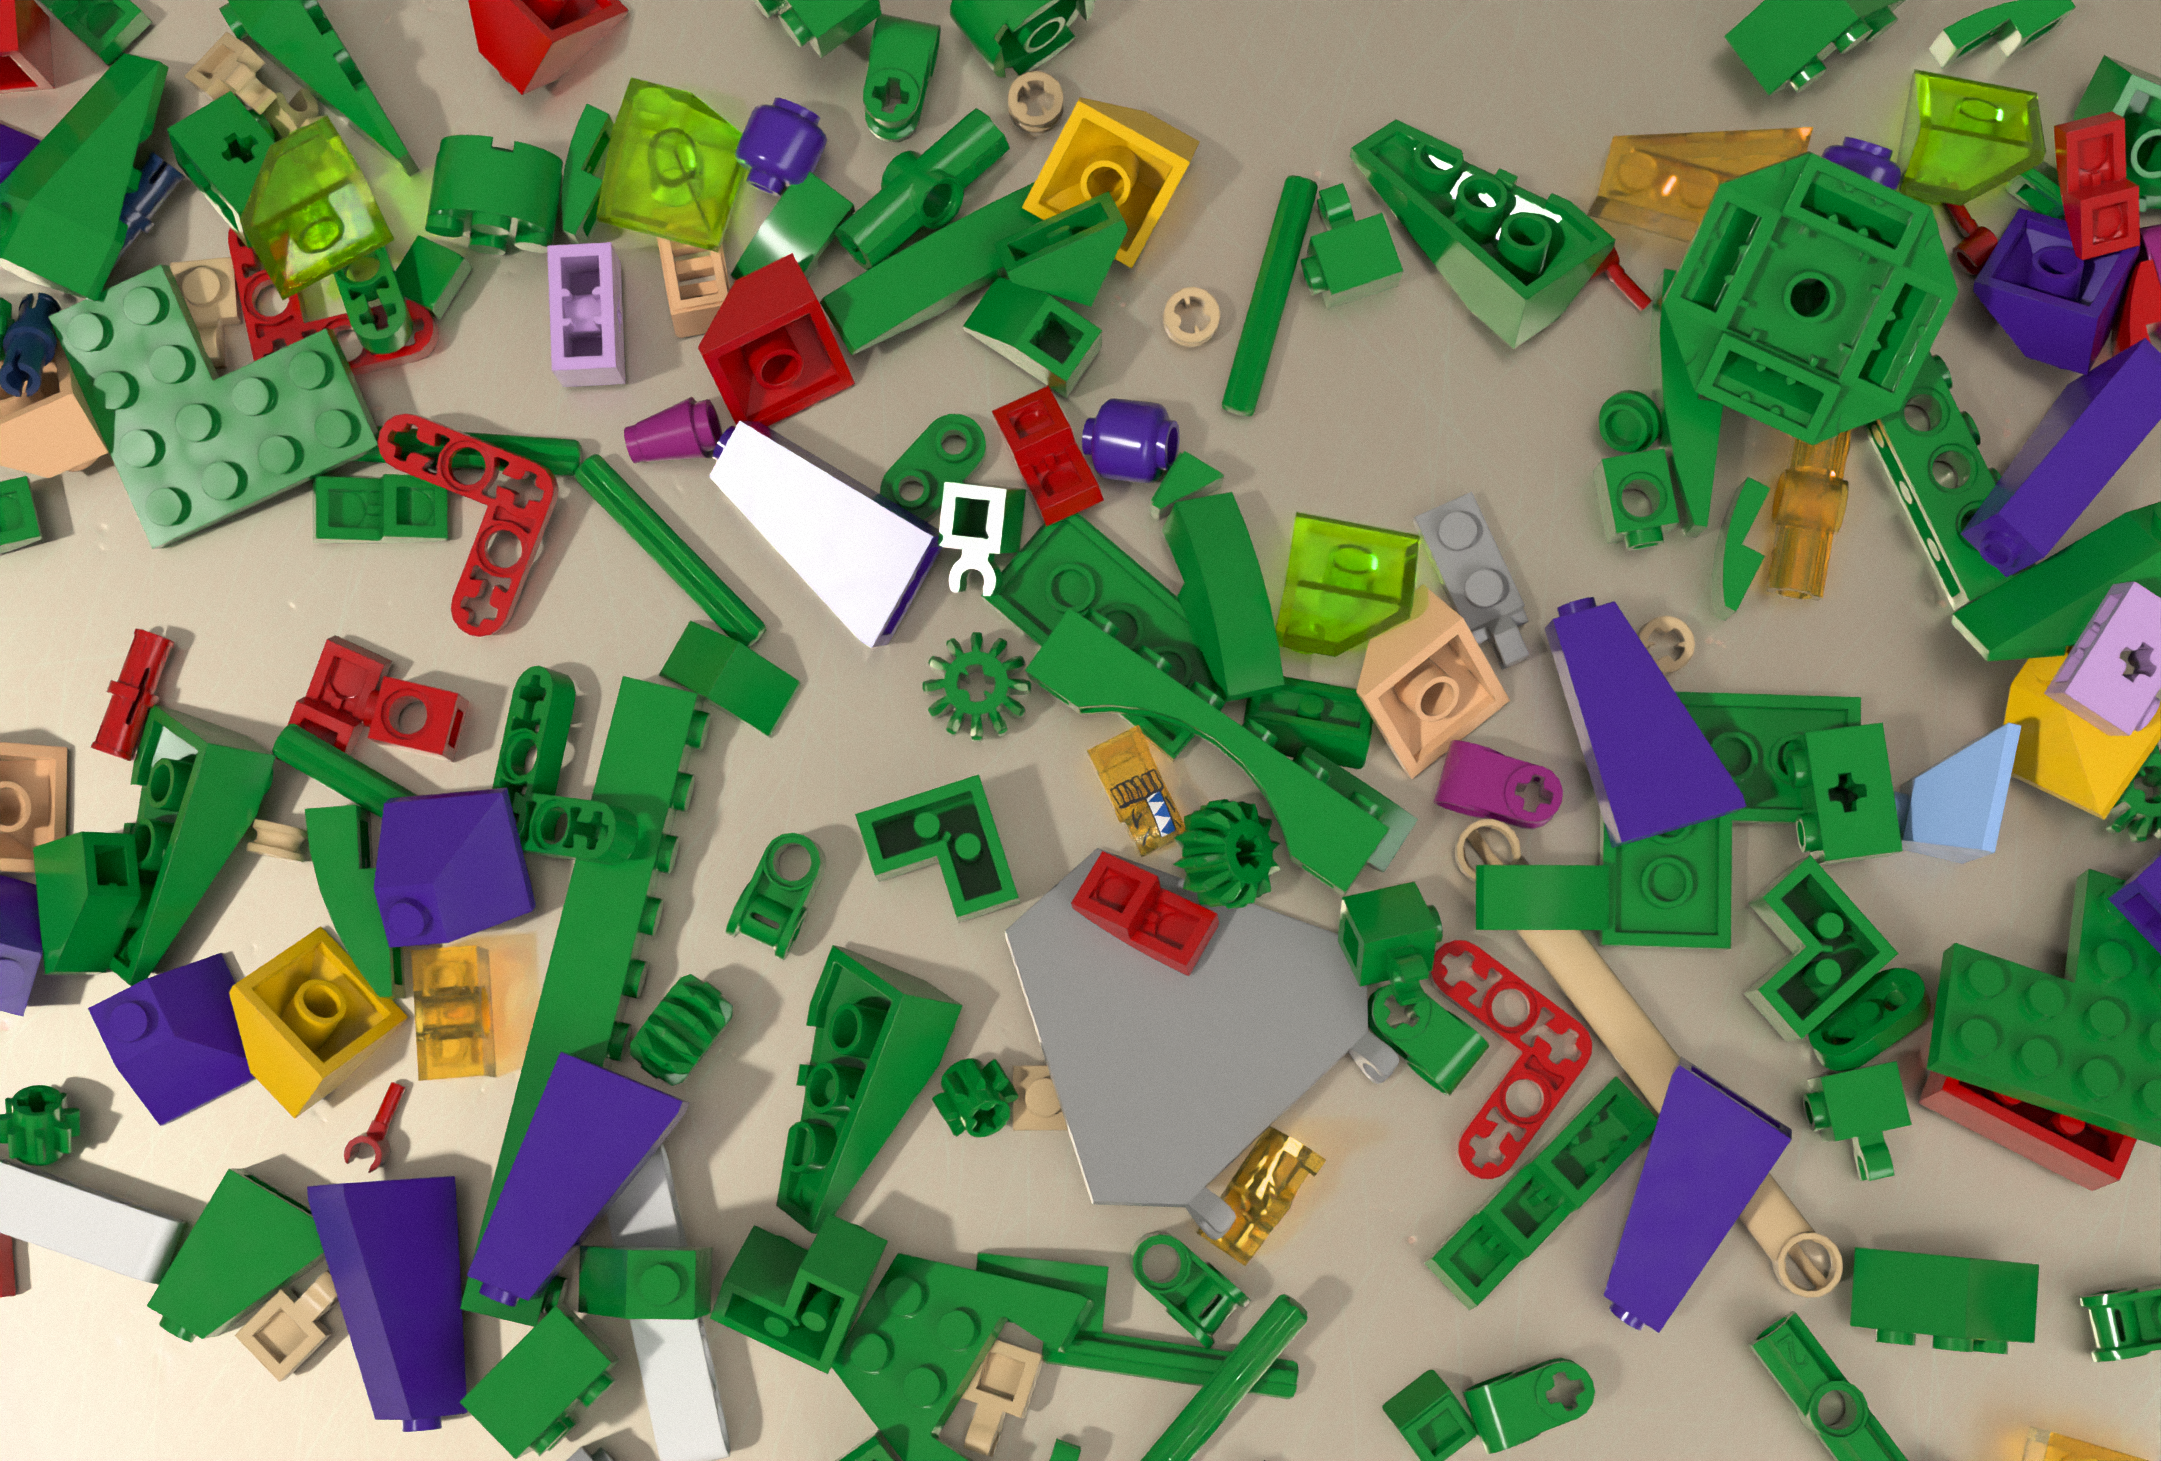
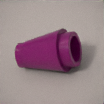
M689 397L624 429L626 447L631 460L635 464L644 461L655 462L708 458L710 451L715 449L718 440L722 436L719 418L712 402L709 399L697 402L693 397Z

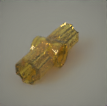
M1851 430L1839 433L1838 436L1816 445H1810L1792 436L1787 468L1783 469L1780 474L1773 500L1771 520L1772 524H1777L1765 591L1774 593L1779 597L1794 600L1819 601L1823 598L1833 535L1836 536L1841 528L1847 506L1849 484L1847 480H1843L1850 448Z

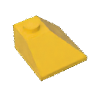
M1080 97L1027 196L1022 209L1046 220L1109 191L1128 228L1114 259L1133 268L1189 166L1200 141L1146 111Z
M2069 646L2064 656L2029 658L2011 683L2003 724L2021 725L2011 776L2105 820L2161 739V701L2157 712L2141 731L2136 732L2134 730L2130 736H2108L2044 694L2073 646Z
M321 926L234 984L229 991L250 1073L294 1119L338 1088L408 1018L391 999L380 998L358 970L352 958Z

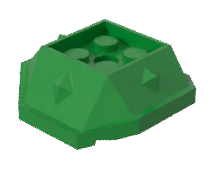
M1808 151L1719 182L1662 301L1694 392L1810 445H1816L1838 436L1839 433L1865 425L1900 410L1959 291L1931 206ZM1808 278L1822 281L1826 288V296L1823 303L1817 309L1803 312L1791 305V292L1798 282Z

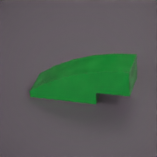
M1233 492L1175 502L1162 528V533L1185 582L1178 594V599L1222 699L1225 702L1281 691L1285 684L1271 605L1247 526Z
M358 805L305 809L309 851L320 893L337 934L358 970L380 998L392 1000L406 999L403 947L389 948L374 892L376 868H373L370 811Z

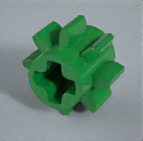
M967 1058L954 1063L945 1071L941 1079V1088L944 1092L932 1097V1101L954 1136L957 1137L967 1130L971 1136L980 1138L993 1135L1006 1125L1011 1114L1008 1103L1018 1099L1019 1095L996 1059H993L984 1066L978 1059Z
M32 1085L16 1092L13 1098L7 1097L5 1099V1114H0V1143L8 1144L9 1158H16L21 1163L29 1166H45L59 1160L64 1153L69 1154L72 1152L71 1138L81 1135L79 1108H68L66 1093H60L55 1088L46 1085Z

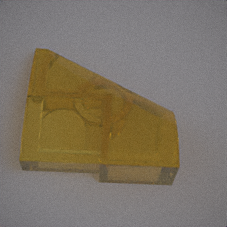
M1269 1127L1261 1135L1220 1196L1235 1212L1236 1219L1231 1229L1218 1240L1209 1238L1200 1227L1196 1233L1246 1266L1269 1233L1291 1208L1292 1201L1308 1174L1310 1173L1315 1177L1326 1159L1290 1136L1273 1127Z

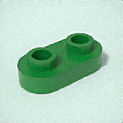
M947 414L937 418L885 473L880 486V494L928 523L942 510L944 483L968 482L981 468L986 457V441L981 427L973 419L962 414ZM959 435L963 437L966 441L965 449L955 455L944 451L942 444L948 436ZM908 481L919 482L924 488L921 497L914 501L902 498L900 489L904 483Z
M1906 968L1886 969L1875 974L1808 1033L1810 1044L1818 1061L1830 1070L1850 1071L1859 1068L1920 1026L1930 1013L1931 1000L1922 978L1916 972Z

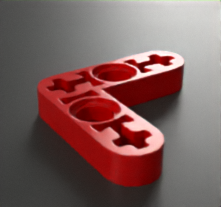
M231 227L228 231V245L254 361L325 328L333 329L335 335L344 330H353L347 313L311 322L308 321L292 244L285 227L270 235L274 236V239L265 242L267 261L274 268L270 270H262L260 259L251 247L247 248ZM283 265L282 270H275L276 268ZM250 271L257 272L249 277ZM269 285L283 286L289 293L287 307L276 316H264L256 308V299L259 292ZM405 300L412 320L417 326H424V330L415 333V343L409 346L404 345L399 350L388 354H376L363 347L361 354L356 359L348 362L353 375L358 376L401 366L428 357L434 351L439 340V328L429 311L411 300ZM383 306L371 307L377 328L383 330L389 327L388 317Z
M406 413L393 416L385 422L379 431L378 437L379 451L387 464L397 470L488 506L452 597L451 613L458 628L468 635L482 637L496 634L506 627L515 610L557 501L559 491L557 479L549 468L539 462L424 416ZM412 425L418 427L416 438L434 447H440L441 435L450 439L439 454L437 474L428 469L435 461L433 457L423 453H410L406 460L401 457L402 446L394 442L397 432H409ZM468 447L479 451L486 464L485 473L481 480L471 485L458 481L451 467L456 453ZM500 458L509 462V465L502 472L506 476L514 479H527L530 472L536 474L535 486L544 490L542 499L529 500L524 508L518 504L520 494L503 485L497 486L496 497L489 495L487 491L498 478ZM502 530L515 534L521 541L522 546L521 557L517 563L507 568L495 564L488 553V543L491 537ZM479 567L491 576L511 579L508 590L501 584L494 586L489 604L498 609L496 618H484L480 625L473 622L475 611L466 607L468 598L481 597L488 583V579L476 578Z
M1454 940L1443 944L1435 951L1433 970L1429 971V979L1432 986L1439 994L1519 1053L1461 1131L1455 1146L1458 1164L1467 1174L1477 1179H1494L1504 1175L1513 1166L1585 1068L1592 1055V1040L1589 1032L1580 1022L1477 945L1465 940ZM1463 953L1468 955L1472 959L1468 965L1469 972L1482 982L1487 979L1489 970L1499 977V980L1484 992L1479 1007H1476L1468 1000L1470 996L1478 991L1476 988L1463 980L1458 981L1453 986L1444 980L1448 969L1441 962L1446 955L1452 959L1458 958ZM1514 990L1525 998L1527 1015L1518 1026L1506 1027L1494 1018L1492 1002L1500 991ZM1541 1009L1551 1016L1550 1020L1541 1025L1543 1028L1555 1036L1563 1035L1567 1031L1575 1036L1571 1047L1577 1052V1056L1573 1061L1568 1058H1562L1556 1064L1548 1058L1552 1051L1551 1045L1538 1035L1533 1036L1530 1046L1520 1039L1523 1034L1527 1033L1536 1024ZM1528 1080L1534 1083L1540 1091L1541 1105L1532 1116L1519 1117L1508 1109L1506 1092L1515 1081ZM1494 1108L1504 1122L1521 1128L1523 1132L1516 1141L1510 1132H1505L1495 1147V1150L1502 1156L1499 1163L1484 1162L1480 1167H1477L1472 1162L1476 1151L1469 1143L1474 1136L1486 1139L1497 1127L1498 1123L1489 1121L1486 1118L1491 1109Z

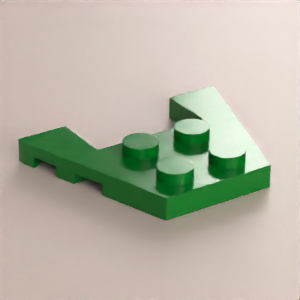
M897 1253L844 1341L832 1365V1369L902 1461H973L941 1440L939 1434L1008 1320L1012 1321L1055 1350L1065 1353L1095 1302L1081 1294Z

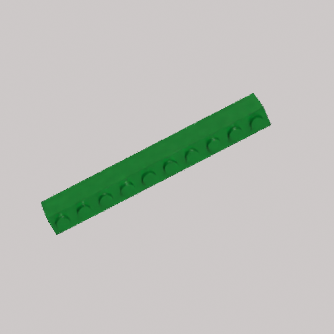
M626 676L622 677L591 800L601 801L630 810L637 820L639 828L638 840L632 854L621 864L606 865L575 860L474 1256L560 1052L572 1054L611 1070L613 1060L622 1062L625 1058L632 1031V1024L623 1022L629 997L639 999L648 967L647 961L639 960L645 935L655 936L663 910L664 900L655 897L661 872L667 874L672 872L678 852L679 837L671 835L676 811H687L693 793L695 775L686 773L692 748L703 749L710 725L711 714L702 711L704 701L697 693ZM593 826L591 838H606L608 829ZM558 1273L538 1299L527 1301L519 1298L516 1307H512L480 1294L479 1290L483 1282L468 1276L460 1309L535 1327L556 1305L563 1304L568 1279L559 1276Z

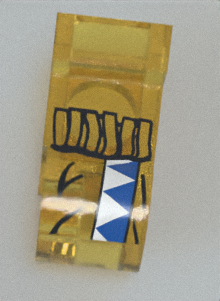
M1139 725L1087 750V759L1119 823H1123L1141 858L1175 842L1174 837L1186 831L1181 816L1155 764Z

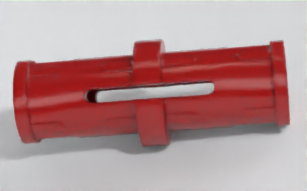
M135 628L133 633L134 638L117 682L110 680L106 692L112 696L95 741L92 742L90 747L127 761L132 759L133 755L131 754L148 709L158 704L160 697L154 695L171 648L175 645V642Z

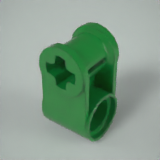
M881 14L877 17L870 45L868 71L863 89L865 121L869 131L876 138L885 142H900L908 139L916 132L921 119L928 82L932 79L936 65L941 35L940 25ZM890 99L901 100V103L895 106L893 113L883 111L882 108H886L889 105Z
M797 833L781 834L773 839L766 847L751 881L740 895L729 918L725 933L734 938L738 934H743L774 949L775 957L784 961L800 934L808 914V907L825 873L826 860L821 847L812 839ZM801 845L810 854V870L803 878L796 881H788L779 871V857L788 847ZM757 913L778 923L779 928H774L757 920L755 914Z
M1391 984L1375 990L1367 1000L1368 1028L1402 1057L1405 1063L1423 1080L1442 1094L1450 1097L1490 1046L1488 1042L1470 1025L1455 1014L1445 1010L1426 993L1425 1001L1405 1007L1404 1014L1410 1019L1408 1024L1402 1022L1389 1026L1386 1020L1390 1015V1010L1384 1003L1386 1000L1390 1002L1396 1001Z
M1154 1231L1143 1235L1135 1242L1130 1251L1129 1264L1134 1277L1142 1287L1167 1308L1165 1311L1208 1350L1215 1343L1213 1335L1238 1306L1246 1308L1252 1301L1212 1264L1203 1262L1179 1239L1167 1232ZM1158 1244L1172 1247L1178 1259L1177 1267L1173 1274L1162 1280L1149 1278L1145 1275L1142 1267V1260L1146 1251ZM1216 1295H1218V1297L1213 1301V1303L1199 1317V1314L1206 1308V1306L1213 1300V1298Z
M2161 1284L2109 1289L2079 1296L2081 1307L2087 1308L2089 1311L2096 1347L2090 1351L2092 1362L2130 1359L2150 1354L2151 1351L2161 1350Z
M1559 1357L1549 1359L1518 1372L1512 1371L1490 1378L1463 1390L1462 1393L1486 1454H1492L1527 1442L1544 1431L1577 1420L1586 1414L1592 1406L1595 1388L1592 1378L1584 1368L1570 1359ZM1559 1372L1570 1381L1578 1380L1579 1387L1571 1391L1573 1402L1566 1406L1557 1398L1547 1399L1546 1391L1555 1387L1553 1376Z

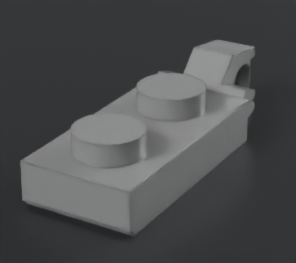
M1467 493L1415 516L1413 519L1414 527L1452 609L1464 618L1477 643L1481 644L1488 640L1502 670L1526 660L1529 652L1518 629L1519 626L1528 623L1527 615L1523 609L1525 604L1473 493Z

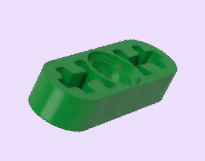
M345 185L333 187L324 192L317 200L314 207V219L350 324L360 344L368 351L376 354L395 352L402 348L410 339L413 331V322L376 216L368 198L361 190ZM350 210L351 219L358 237L347 240L339 223L338 213ZM370 257L380 262L378 272L369 280L358 282L347 278L348 268L354 261L360 258ZM376 299H380L388 317L387 322L389 327L378 331L374 326L375 318L368 303Z

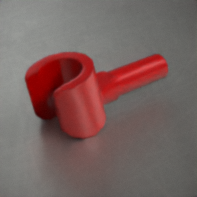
M1950 186L1944 189L1940 195L1958 225L1959 231L1965 237L1963 241L1953 248V254L1959 265L1968 274L1976 275L1982 270L1998 244L1997 238L1988 228L1977 225L1975 219H1972L1955 187Z
M1614 247L1588 281L1606 273L1609 280L1642 311L1652 300L1624 272L1625 269L1619 264V255Z
M394 1082L390 1083L375 1119L371 1121L367 1132L353 1138L346 1145L344 1160L347 1164L354 1161L359 1153L362 1142L368 1143L375 1150V1160L370 1166L368 1173L375 1171L387 1162L390 1157L391 1148L386 1135L390 1128L389 1124L406 1089L405 1087Z

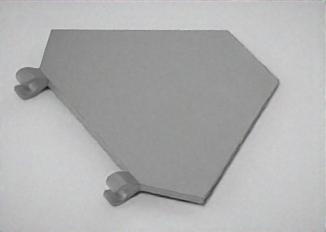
M1097 848L1005 930V937L1092 1204L1185 1207L1202 1231L1209 1238L1218 1240L1231 1229L1236 1215L1225 1201L1206 1187L1345 1054L1349 1052L1361 1071L1376 1084L1383 1083L1393 1073L1399 1063V1057L1389 1045L1368 1032L1367 985L1359 986L1338 943V934L1252 903L1247 904L1243 908L1227 909L1226 906L1210 907L1205 904H1199L1197 893L1183 889L1185 879L1104 851L1157 875L1161 888L1218 914L1220 923L1190 976L1184 975L1129 946L1072 908V900L1101 852L1104 851Z

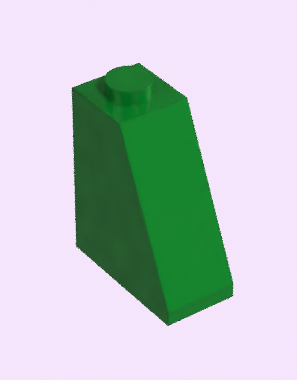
M229 1168L147 1304L148 1308L162 1315L158 1323L159 1326L170 1334L190 1343H193L196 1336L201 1339L217 1337L271 1299L280 1289L288 1287L326 1260L310 1207L244 1168Z
M581 1245L578 1312L622 1319L695 1320L711 1313L713 1247Z

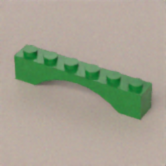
M1069 607L1025 669L1028 678L1080 715L1117 713L1150 717L1184 728L1216 746L1244 770L1266 798L1282 830L1291 861L1344 897L1388 835L1390 828L1380 822L1385 812L1356 791H1353L1347 799L1327 785L1332 775L1308 757L1300 754L1297 760L1293 762L1273 747L1279 739L1259 723L1247 718L1241 726L1221 712L1226 702L1202 684L1194 681L1191 687L1187 689L1171 678L1168 674L1173 666L1153 650L1141 645L1135 653L1115 638L1119 634L1120 629L1096 611L1089 609L1083 617Z

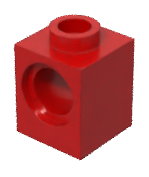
M383 676L380 691L373 689L366 702L363 724L365 727L370 728L367 738L380 746L454 763L469 701L459 693ZM411 703H424L427 710V719L424 726L415 733L403 734L398 725L401 711Z

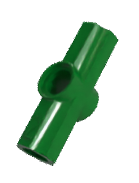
M975 108L923 154L910 150L894 157L882 175L881 190L834 230L841 246L847 250L858 265L865 270H869L882 262L921 226L924 225L925 227L936 229L951 222L962 206L963 190L1010 149L1005 135L997 128L987 114Z
M1791 1311L1782 1318L1775 1320L1758 1333L1754 1340L1748 1344L1797 1409V1414L1802 1424L1816 1434L1835 1461H1908L1869 1410L1863 1393L1855 1385L1848 1382L1795 1311ZM1837 1390L1845 1400L1846 1411L1844 1417L1838 1423L1826 1426L1818 1415V1405L1820 1399L1826 1393Z

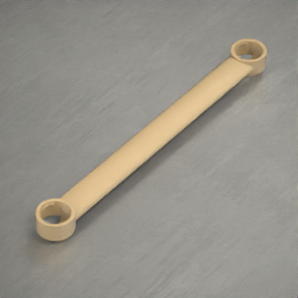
M1494 819L1479 820L1469 825L1458 837L1455 846V860L1460 871L1474 882H1476V870L1469 865L1466 859L1465 848H1463L1466 838L1486 865H1504L1483 840L1477 830L1479 828H1493L1507 837L1512 852L1509 865H1530L1521 854L1520 842L1515 832L1505 823ZM1516 930L1653 1108L1660 1114L1674 1066L1680 1057L1581 930ZM1768 1173L1740 1214L1739 1219L1773 1261L1774 1273L1783 1287L1789 1292L1806 1298L1821 1297L1831 1292L1839 1283L1843 1272L1842 1256L1837 1246L1830 1239L1814 1231L1772 1175ZM1812 1239L1813 1242L1819 1243L1826 1248L1831 1261V1268L1827 1278L1816 1269L1802 1251L1798 1242ZM1787 1253L1815 1288L1807 1289L1798 1286L1790 1279L1785 1262Z

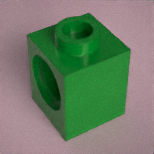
M1665 448L1601 459L1593 470L1607 544L1625 541L1627 550H1640L1663 544V535L1669 534L1679 523ZM1627 489L1643 491L1651 501V514L1645 517L1630 514L1623 506L1622 492Z

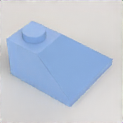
M2007 723L1974 739L1903 783L1900 787V792L1894 791L1903 850L1961 864L1995 853L2021 725Z

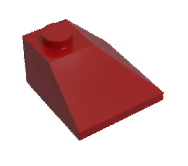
M468 0L479 53L521 95L562 78L612 31L629 11L619 0Z
M793 253L736 280L698 346L736 426L739 421H759L768 427L855 384L821 305Z

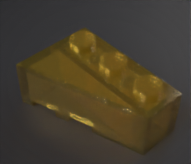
M1813 127L1613 136L1602 157L1587 216L1690 244L1719 182L1807 152Z

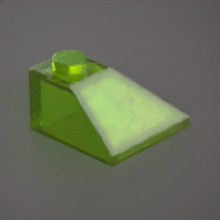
M1914 69L1896 163L1901 170V179L1898 185L1899 192L1927 205H1938L1944 202L1962 206L2043 162L2046 147L2037 92Z
M631 77L612 129L597 210V221L718 253L747 170L738 163L735 157V151L743 133L693 93Z
M328 115L307 126L297 128L287 137L269 146L239 222L282 300L289 298L395 240L359 165Z
M1296 512L1275 623L1279 647L1290 648L1301 654L1316 653L1336 657L1410 619L1413 608L1420 535Z

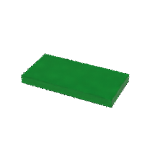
M1075 513L1047 527L1044 523L1001 572L1002 586L998 595H981L982 600L1039 648L1042 647L1069 607L1083 617L1089 609H1092L1120 629L1119 634L1115 638L1135 653L1141 645L1148 647L1173 666L1168 674L1171 678L1187 689L1196 681L1222 699L1178 597L1079 513ZM1118 714L1173 762L1196 736L1184 728L1150 717Z

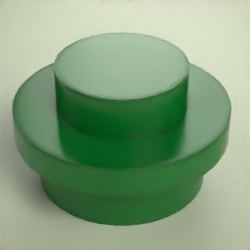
M1634 390L1617 392L1601 407L1599 413L1600 434L1607 445L1617 451L1627 453L1641 452L1650 447L1657 440L1661 432L1662 419L1660 411L1656 404L1641 392Z

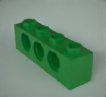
M1929 351L1900 410L1862 426L1953 610L1956 611L2036 564L2033 563L2006 578L1996 567L1987 563L1979 551L1961 535L1962 518H1972L2002 476L1995 468L1991 467L1988 469L1977 447L1981 443L1978 428L1969 413L1959 411L1949 391L1953 386L1949 369L1939 355L1935 354L1932 356ZM1906 405H1916L1927 412L1930 418L1929 431L1915 430L1907 423L1904 415ZM1934 461H1944L1954 467L1958 475L1957 488H1946L1936 481L1932 471Z

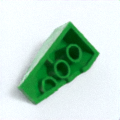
M123 53L0 184L1 267L26 281L90 301H97L124 245L128 225L120 221L119 218L126 192L132 193L138 190L142 172L134 168L133 163L138 144L144 142L152 134L169 69L168 66L160 61Z

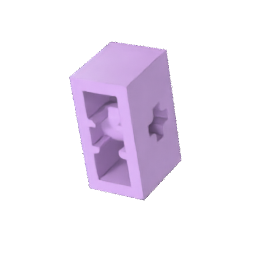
M612 243L547 246L552 372L562 387L626 384L621 261Z
M2135 581L2113 584L2044 694L2108 736H2130L2134 730L2136 732L2141 731L2151 721L2160 705V699L2155 696L2161 688V598ZM2131 651L2127 661L2135 668L2133 674H2123L2127 664L2119 658L2121 652Z

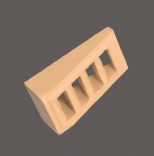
M708 198L653 208V219L675 335L679 338L705 334L731 289L714 199ZM706 225L707 233L670 239L669 232ZM711 251V255L681 261L674 260V257ZM713 275L716 280L679 286L680 281Z

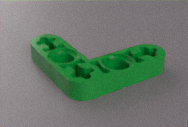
M539 665L532 666L521 674L513 690L492 789L507 788L515 822L519 817L517 830L523 853L606 865L621 864L632 854L638 840L639 828L636 817L630 810L601 801L555 796L575 705L576 690L574 682L568 675ZM536 724L540 725L539 731H535ZM536 744L537 758L532 770L526 774L524 769L525 758L529 749ZM523 787H526L525 794H521ZM566 812L568 818L567 829L563 838L556 842L554 836L555 827L559 817ZM593 826L608 829L606 838H591Z

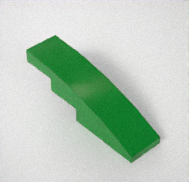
M1035 182L991 202L930 234L824 296L820 304L850 354L854 355L954 308L961 297L993 283L997 276H1008L993 243L1043 221V219L1022 209Z
M1663 269L1654 283L1650 333L1652 401L1656 404L1661 414L1662 428L1658 436L1660 449L1665 448L1682 532L1686 537L1697 538L1708 526L1723 405L1715 401L1698 399L1699 394L1694 392L1662 301L1677 270Z
M1617 1076L1613 1077L1530 1156L1424 1264L1469 1311L1477 1307L1519 1262L1528 1258L1569 1214L1578 1210L1655 1130L1658 1119Z

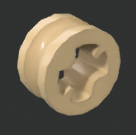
M1041 71L1027 72L1019 76L1011 84L1008 93L1009 115L1013 123L1020 130L1030 134H1043L1052 130L1060 122L1064 112L1063 91L1059 82L1050 74ZM1030 90L1044 91L1045 101L1053 104L1052 108L1048 111L1045 107H1042L1041 116L1028 115L1027 104L1019 102L1020 98L1024 95L1027 99H1030Z
M1197 287L1183 288L1175 292L1167 301L1163 314L1164 329L1168 336L1177 344L1187 347L1199 346L1209 341L1216 332L1220 320L1219 305L1215 298L1206 290ZM1190 301H1194L1204 306L1201 316L1209 321V324L1202 331L1195 325L1193 333L1190 334L1179 328L1181 317L1174 313V310L1182 303L1188 309Z
M1671 616L1656 617L1640 628L1637 635L1648 652V648L1655 645V642L1648 641L1653 630L1660 635L1672 631L1679 638L1680 643L1673 646L1674 649L1680 650V654L1675 661L1667 655L1658 660L1653 658L1663 674L1673 673L1687 665L1693 656L1695 648L1693 633L1688 625L1679 618Z
M253 820L252 827L257 831V838L254 842L247 844L246 851L304 863L305 855L301 853L300 845L304 840H308L307 830L264 820Z

